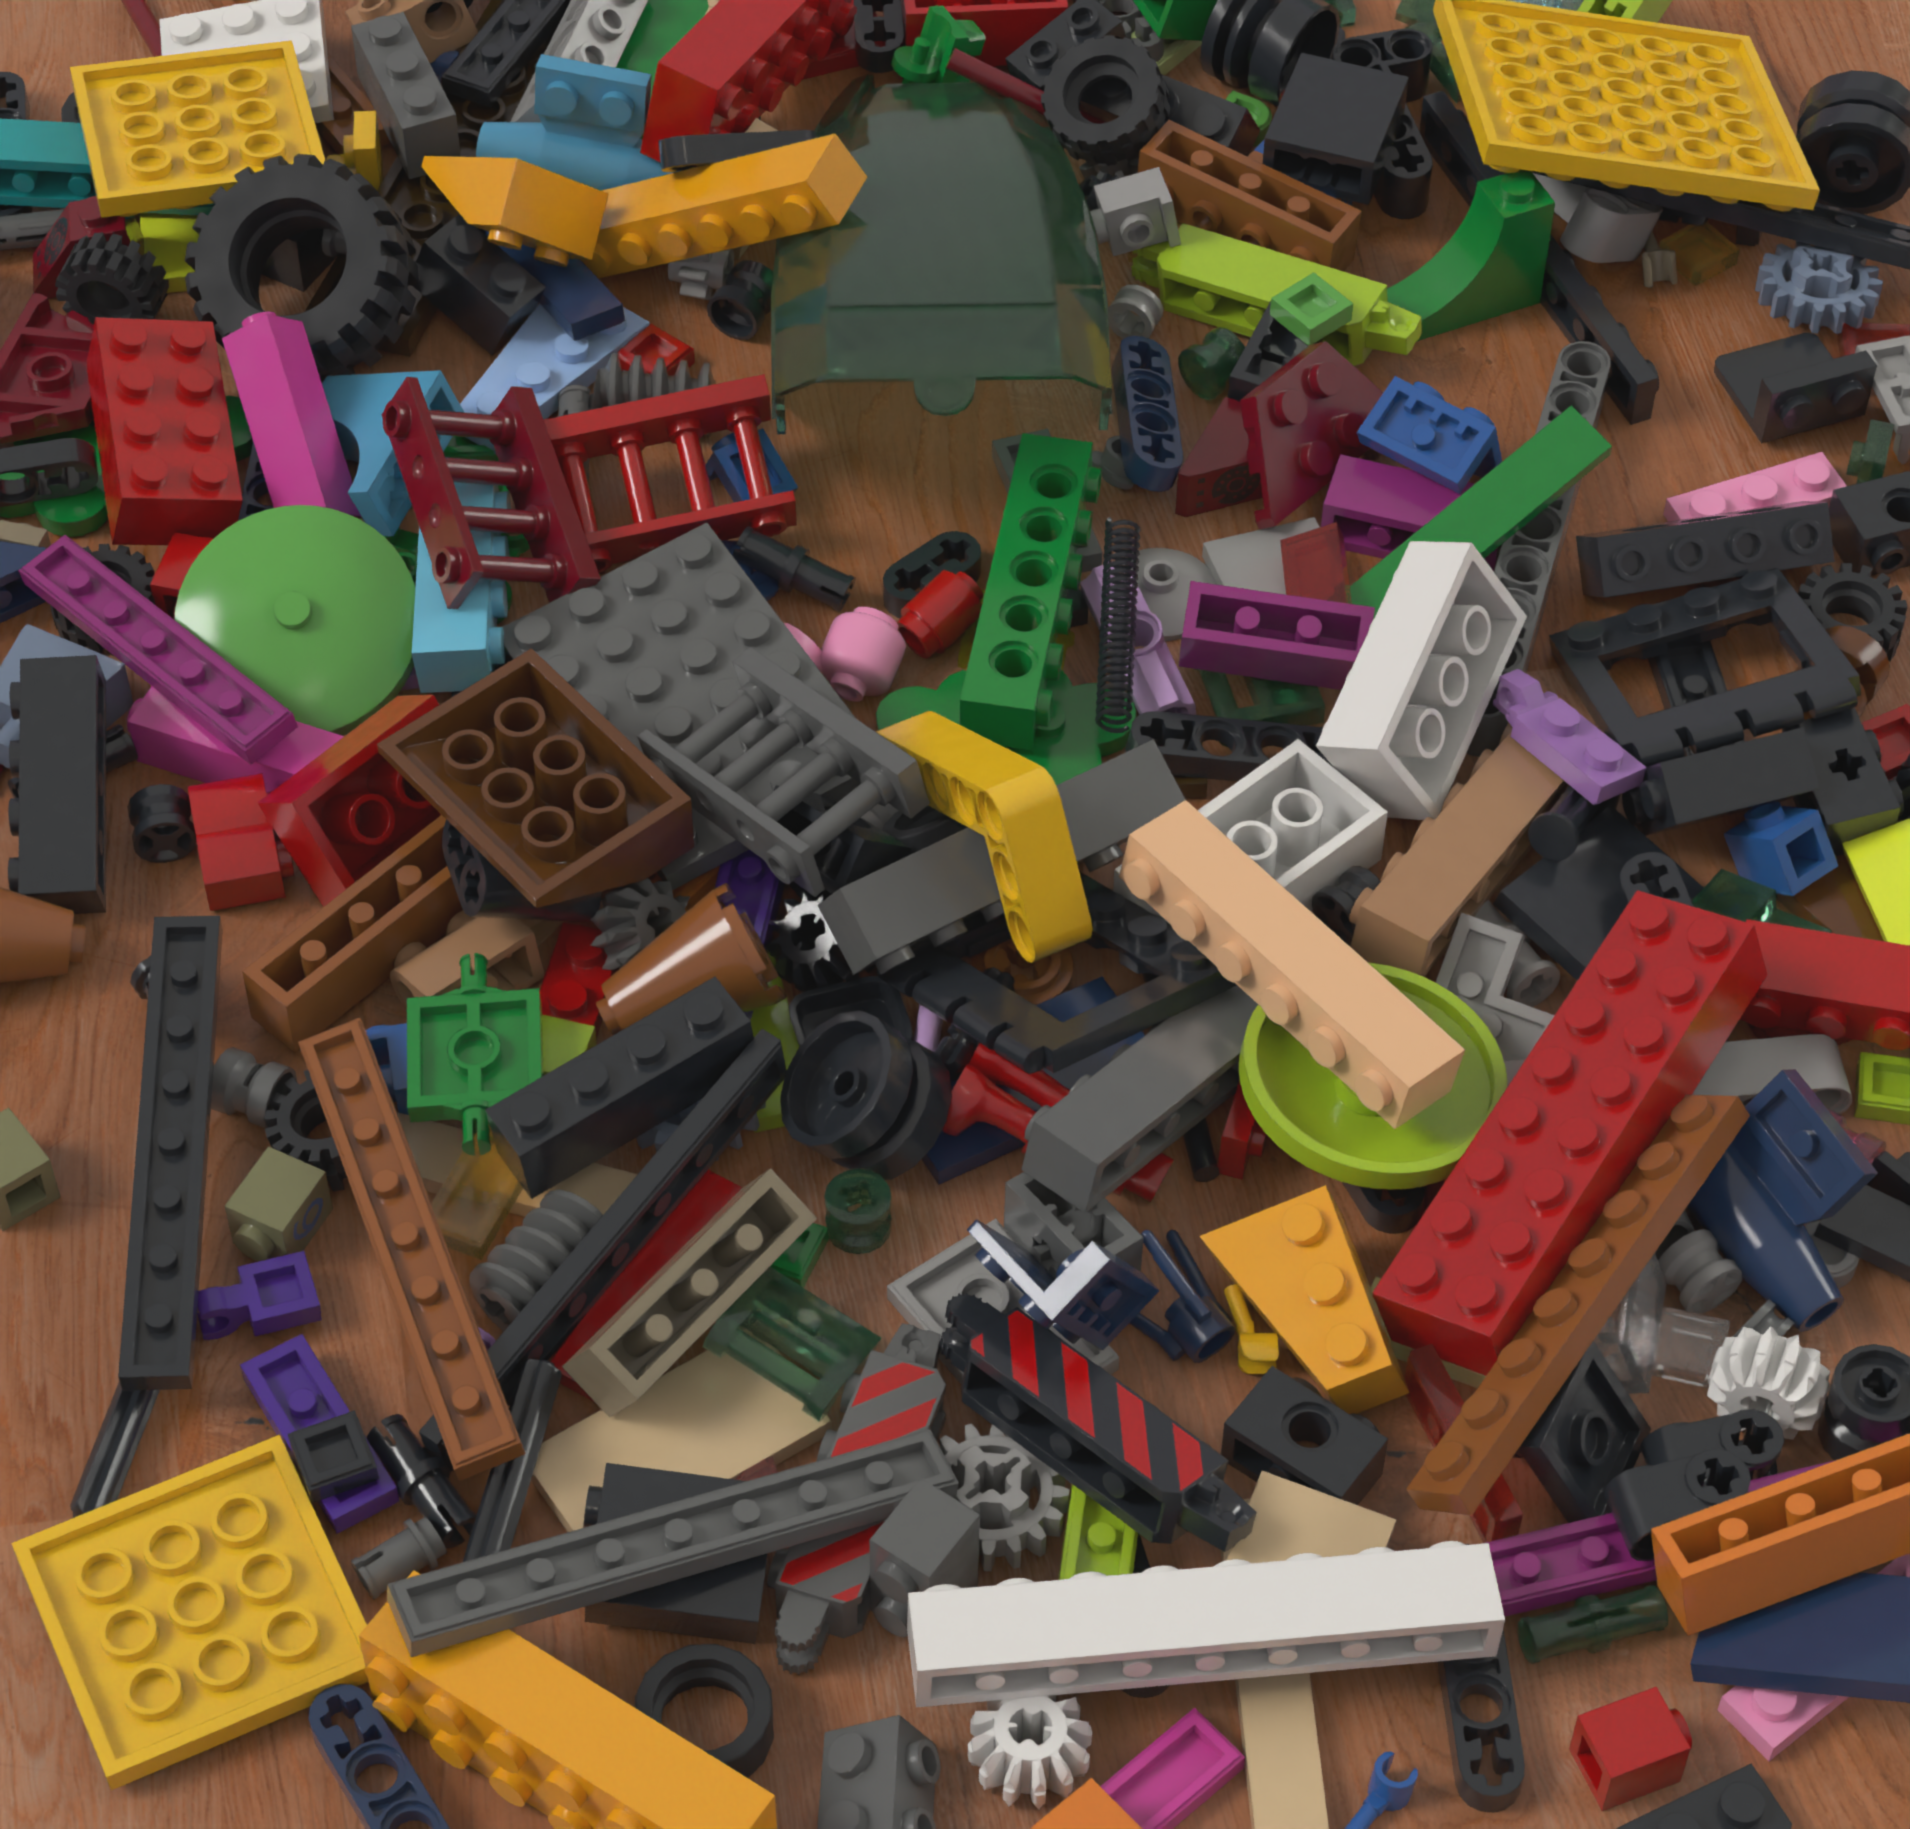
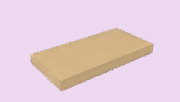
M755 1323L662 1375L637 1401L613 1416L609 1417L601 1409L542 1442L531 1481L566 1531L571 1532L583 1528L589 1485L603 1486L606 1463L749 1481L823 1439L828 1429L832 1430V1423L758 1323Z

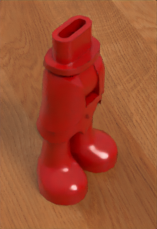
M979 1043L970 1063L966 1065L951 1091V1103L947 1121L942 1132L952 1136H959L976 1122H985L1002 1129L1024 1142L1025 1146L1022 1148L1021 1153L1025 1154L1028 1140L1024 1136L1025 1130L1036 1112L997 1085L1006 1086L1042 1107L1045 1105L1054 1106L1067 1096L1071 1089L1062 1085L1044 1070L1028 1074L999 1056L995 1050ZM1160 1153L1116 1188L1113 1193L1120 1196L1125 1188L1151 1203L1174 1159Z

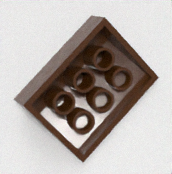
M532 648L377 744L378 752L536 908L643 881L694 848L691 798Z

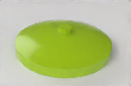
M1369 963L1465 1049L1451 1091L1396 1129L1376 1111H1372L1364 1106L1353 1090L1330 1069L1317 1063L1307 1048L1284 1027L1270 1020L1262 1007L1257 1005L1248 1022L1239 1055L1240 1084L1248 1108L1263 1131L1289 1156L1304 1166L1340 1182L1373 1189L1394 1190L1422 1187L1447 1179L1507 1088L1508 1080L1502 1053L1495 1038L1481 1018L1465 1002L1449 990L1423 976L1404 969Z

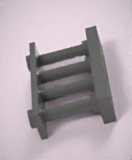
M750 647L732 661L741 686L737 691L738 698L675 748L648 729L641 732L637 738L643 754L691 798L693 809L765 860L770 870L779 880L786 884L794 881L816 897L825 890L814 859L816 853L877 804L886 806L889 803L912 819L928 806L930 802L915 758ZM754 717L758 720H762L765 717L778 726L715 777L696 764ZM794 746L798 748L807 746L818 754L816 758L756 806L736 793ZM847 774L860 783L859 786L797 836L777 823L778 820L834 775L843 777Z

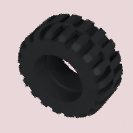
M297 154L294 157L293 164H289L282 156L265 159L263 161L264 169L256 173L249 166L234 175L238 183L226 191L220 186L209 198L215 204L208 215L202 212L199 213L192 227L199 234L197 243L189 242L187 244L185 262L195 272L188 273L185 281L188 295L196 301L193 310L198 320L213 322L216 342L225 349L222 341L223 337L242 328V321L245 318L256 313L265 312L260 303L259 283L263 268L273 251L282 242L302 231L311 229L339 231L346 241L347 256L342 277L336 288L316 307L303 313L279 317L303 321L321 383L325 380V376L356 375L353 367L363 361L369 367L373 366L383 357L377 351L383 343L389 340L395 344L403 333L404 329L398 324L401 314L412 315L416 301L414 295L408 290V286H415L419 282L418 265L410 257L414 253L415 247L410 234L401 225L402 219L362 175H354L345 164L329 159L322 164L315 155Z

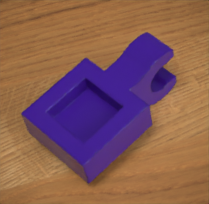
M304 1251L238 1266L239 1284L206 1288L199 1291L198 1294L199 1313H197L204 1340L225 1337L237 1330L242 1323L249 1320L254 1337L322 1320L319 1299Z

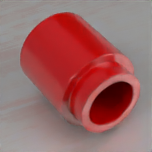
M942 570L901 609L902 617L897 621L899 625L898 631L904 638L906 645L922 658L928 659L935 652L944 653L979 619L982 607L980 600L984 597L983 592L978 584L966 573L959 571L954 574L950 571Z

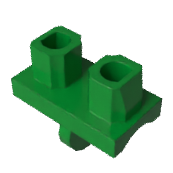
M943 5L929 6L920 37L915 39L913 46L899 47L894 52L891 64L894 71L903 77L901 87L908 94L916 97L923 103L925 115L929 120L943 119L948 102L966 100L971 85L970 80L946 69L953 50L956 48L976 57L981 55L986 40L984 33L973 20H955Z

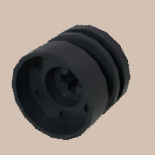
M1218 0L1208 19L1202 38L1200 54L1202 69L1208 75L1220 81L1225 80L1237 89L1249 87L1250 93L1255 97L1278 108L1301 53L1332 59V51L1337 44L1340 27L1338 10L1323 0Z

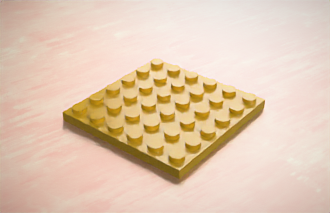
M1435 0L1433 13L1483 164L1504 173H1516L1520 169L1543 172L1547 176L1561 181H1570L1575 177L1599 180L1609 187L1619 189L1627 188L1630 185L1650 187L1669 196H1681L1685 192L1707 195L1715 201L1726 204H1734L1739 200L1763 203L1768 208L1777 211H1790L1793 208L1814 209L1820 189L1750 36L1506 0Z

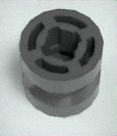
M235 1047L227 1048L214 1065L211 1109L226 1115H232L237 1112L246 1114L249 1122L266 1129L267 1125L264 1121L265 1111L274 1110L270 1103L271 1098L275 1092L284 1096L288 1095L284 1083L292 1077L297 1081L296 1072L291 1067L274 1061L266 1065L257 1063L251 1053Z

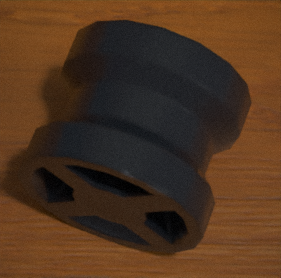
M158 784L143 788L130 798L127 809L130 823L134 826L132 840L135 853L150 862L167 863L187 856L194 849L197 841L194 824L189 820L192 814L189 795L183 789L174 785Z
M1352 866L1339 877V884L1336 887L1325 886L1312 897L1314 915L1346 944L1351 946L1356 924L1349 921L1351 910L1365 888L1369 887L1375 890L1381 881L1368 869L1361 866Z

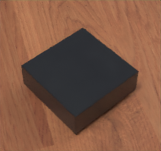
M355 1410L288 1434L290 1447L312 1503L379 1479L376 1463Z

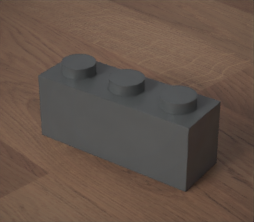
M404 12L381 16L367 22L351 25L358 78L408 178L412 179L427 175L421 167L424 156L461 157L456 114Z

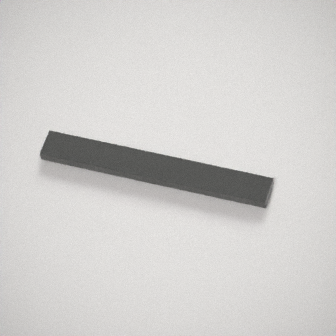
M928 1429L387 1584V1601L411 1657L886 1519L920 1478L953 1498H956L959 1482L933 1433Z

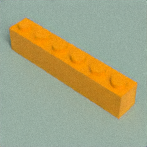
M835 133L601 190L609 195L592 260H580L599 279L839 225L868 177Z

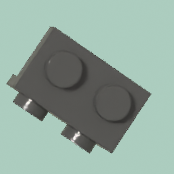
M900 1715L825 1732L817 1829H936L933 1819L935 1782L938 1781L941 1770L936 1745Z

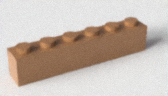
M1510 723L1506 726L1499 746L1495 751L1486 749L1480 755L1472 770L1470 780L1465 785L1458 782L1452 787L1436 819L1427 817L1421 823L1413 838L1411 848L1407 853L1396 852L1383 872L1380 884L1375 890L1367 887L1357 898L1349 917V921L1356 924L1350 947L1362 958L1371 963L1393 966L1425 977L1447 951L1461 912L1475 917L1482 905L1492 897L1531 850L1532 845L1528 836L1531 823L1540 814L1551 810L1569 784L1510 737L1513 728Z

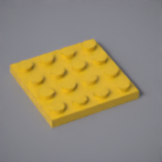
M292 40L70 67L73 91L101 218L111 216L130 217L142 212L173 208L190 209L197 205L212 204L213 202L209 198L220 186L228 191L238 183L234 177L236 173L248 166L255 173L264 169L263 161L265 159L282 156L289 164H293L294 157L297 154L315 155L324 164L325 157Z
M280 1435L11 1543L111 1791L310 1707L315 1697L326 1688L338 1684H350L357 1687L369 1682L365 1674L366 1667L358 1636L367 1624Z

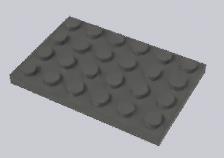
M708 523L601 576V580L597 585L566 594L503 626L504 649L509 662L532 648L642 753L643 751L637 736L645 729H648L675 748L738 698L737 691L741 686L732 661L750 647L854 717ZM754 717L696 764L715 777L778 726L765 717L762 720ZM794 746L736 793L756 806L774 791L776 785L781 786L816 758L818 754L807 746L803 748ZM847 774L843 777L834 775L814 793L827 796L838 803L859 786L860 783ZM692 808L694 848L657 871V874L662 881H671L672 890L750 849Z

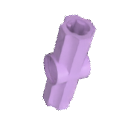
M1103 565L1093 568L1091 574L1080 582L1081 593L1099 631L1101 626ZM1138 587L1136 589L1138 592L1136 596L1137 604L1135 605L1137 607V612L1135 613L1137 619L1134 630L1136 632L1134 637L1136 643L1133 647L1143 646L1144 648L1136 649L1133 654L1135 657L1133 662L1134 669L1132 671L1134 672V677L1132 678L1134 685L1131 687L1133 689L1131 697L1138 714L1149 711H1162L1196 715L1195 703L1164 641L1161 621L1154 613L1150 612Z

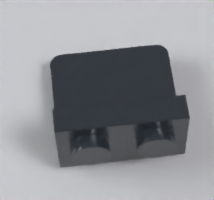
M1802 333L1720 355L1715 360L1714 373L1762 444L1864 416L1877 365L1866 350L1833 359L1817 335Z

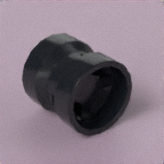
M742 260L728 274L725 281L726 285L717 289L707 305V312L711 322L720 332L737 340H748L758 332L765 320V315L776 307L783 295V288L778 276L770 268L753 260Z

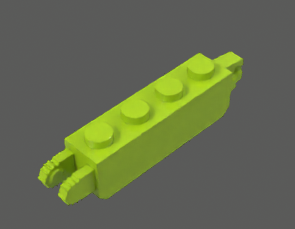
M1183 223L1178 229L1181 245L1170 247L1168 241H1164L1133 251V254H1138V256L1132 258V276L1135 277V280L1144 281L1147 285L1159 288L1160 301L1165 311L1251 337L1271 298L1313 272L1353 303L1352 320L1323 338V342H1328L1353 366L1364 363L1373 349L1408 355L1422 334L1421 316L1389 303L1387 284Z

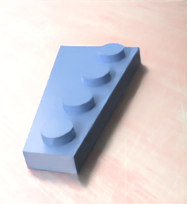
M539 304L460 405L465 413L491 415L511 386L527 387L533 389L543 420L547 419L558 410L559 393L563 388L570 385L590 386L595 382L598 370L606 367L612 352H618L649 326L650 322L623 307L624 322L574 341L543 306ZM466 437L477 445L487 446L496 454L494 445L489 439Z

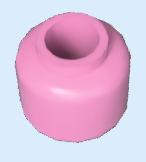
M857 607L853 612H845L833 620L821 648V666L823 676L830 681V685L839 697L858 702L862 701L864 696H879L890 689L906 648L905 640L898 631L899 625L891 616L874 608Z

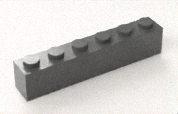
M1154 739L1056 785L1062 801L1077 865L1085 863L1089 872H1093L1123 856L1124 854L1119 845L1128 842L1130 833L1185 801ZM970 828L957 832L838 889L818 904L853 975L873 965H876L880 975L887 973L916 957L911 949L912 946L929 938L935 949L968 932L969 930L964 921L982 913L986 923L1005 915L985 836Z
M1237 985L1153 1025L1148 1034L1132 1046L1129 1044L1121 1046L1105 1067L1093 1076L1089 1074L1082 1076L1073 1085L1069 1094L1052 1107L1045 1105L1034 1114L1025 1130L1024 1136L1028 1140V1145L1021 1170L1082 1212H1088L1236 1093L1240 1081V1050L1248 1022L1258 1004Z

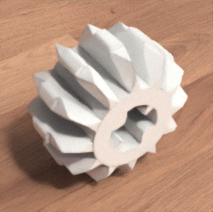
M1771 1326L1764 1334H1760L1752 1328L1743 1327L1738 1337H1725L1722 1347L1717 1349L1708 1378L1709 1388L1707 1396L1717 1403L1718 1416L1748 1409L1762 1411L1778 1422L1783 1430L1785 1439L1793 1440L1799 1430H1812L1815 1421L1820 1418L1830 1387L1828 1382L1830 1370L1820 1364V1351L1814 1348H1802L1799 1345V1335L1785 1338L1779 1336Z
M1056 1695L987 1701V1711H975L970 1721V1733L974 1738L968 1743V1760L971 1762V1765L981 1767L979 1769V1782L983 1786L984 1791L1004 1785L1003 1800L1006 1801L1008 1807L1019 1798L1021 1793L1030 1794L1031 1801L1038 1810L1046 1802V1790L1048 1789L1064 1798L1068 1797L1069 1793L1073 1791V1777H1084L1089 1769L1090 1754L1087 1753L1086 1749L1092 1742V1729L1089 1722L1079 1720L1080 1705L1077 1703L1076 1697L1056 1702Z

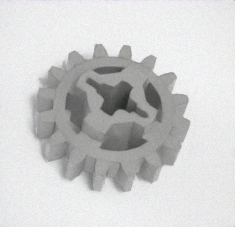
M972 1423L965 1425V1441L959 1444L946 1435L940 1439V1448L959 1482L957 1495L954 1499L980 1514L979 1556H981L983 1570L991 1572L995 1564V1557L1001 1556L1006 1557L1007 1562L1013 1569L1019 1568L1021 1564V1551L1025 1548L1039 1557L1046 1553V1535L1060 1537L1063 1531L1062 1513L1068 1512L1069 1489L1065 1488L1066 1479L1013 1439L1004 1436V1433L994 1425L990 1429V1435L980 1436ZM1035 1486L1039 1494V1501L1032 1511L1029 1508L1030 1489Z

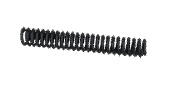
M1109 517L1105 522L1104 569L1101 594L1102 609L1100 611L1101 633L1099 635L1100 650L1098 652L1099 674L1097 676L1098 691L1096 693L1097 708L1095 710V722L1101 729L1107 732L1123 733L1129 730L1128 726L1111 728L1105 726L1101 720L1112 725H1121L1132 719L1130 712L1133 709L1131 705L1133 702L1131 697L1133 689L1131 687L1134 685L1132 680L1134 672L1132 671L1134 669L1133 662L1135 657L1133 654L1135 648L1133 646L1136 643L1134 639L1136 632L1134 630L1136 628L1135 621L1137 617L1135 613L1137 612V607L1135 605L1137 604L1136 596L1138 595L1136 590L1138 583L1136 581L1139 579L1137 574L1139 567L1137 565L1139 564L1138 556L1140 553L1138 549L1140 543L1138 541L1140 540L1139 532L1141 529L1137 523L1131 520L1112 522V519ZM1117 525H1130L1135 530L1130 528H1117L1113 530L1112 528ZM1104 714H1107V715L1116 716V717L1126 715V718L1120 719V720H1115V719L1106 718V717L1103 716V715H1104Z

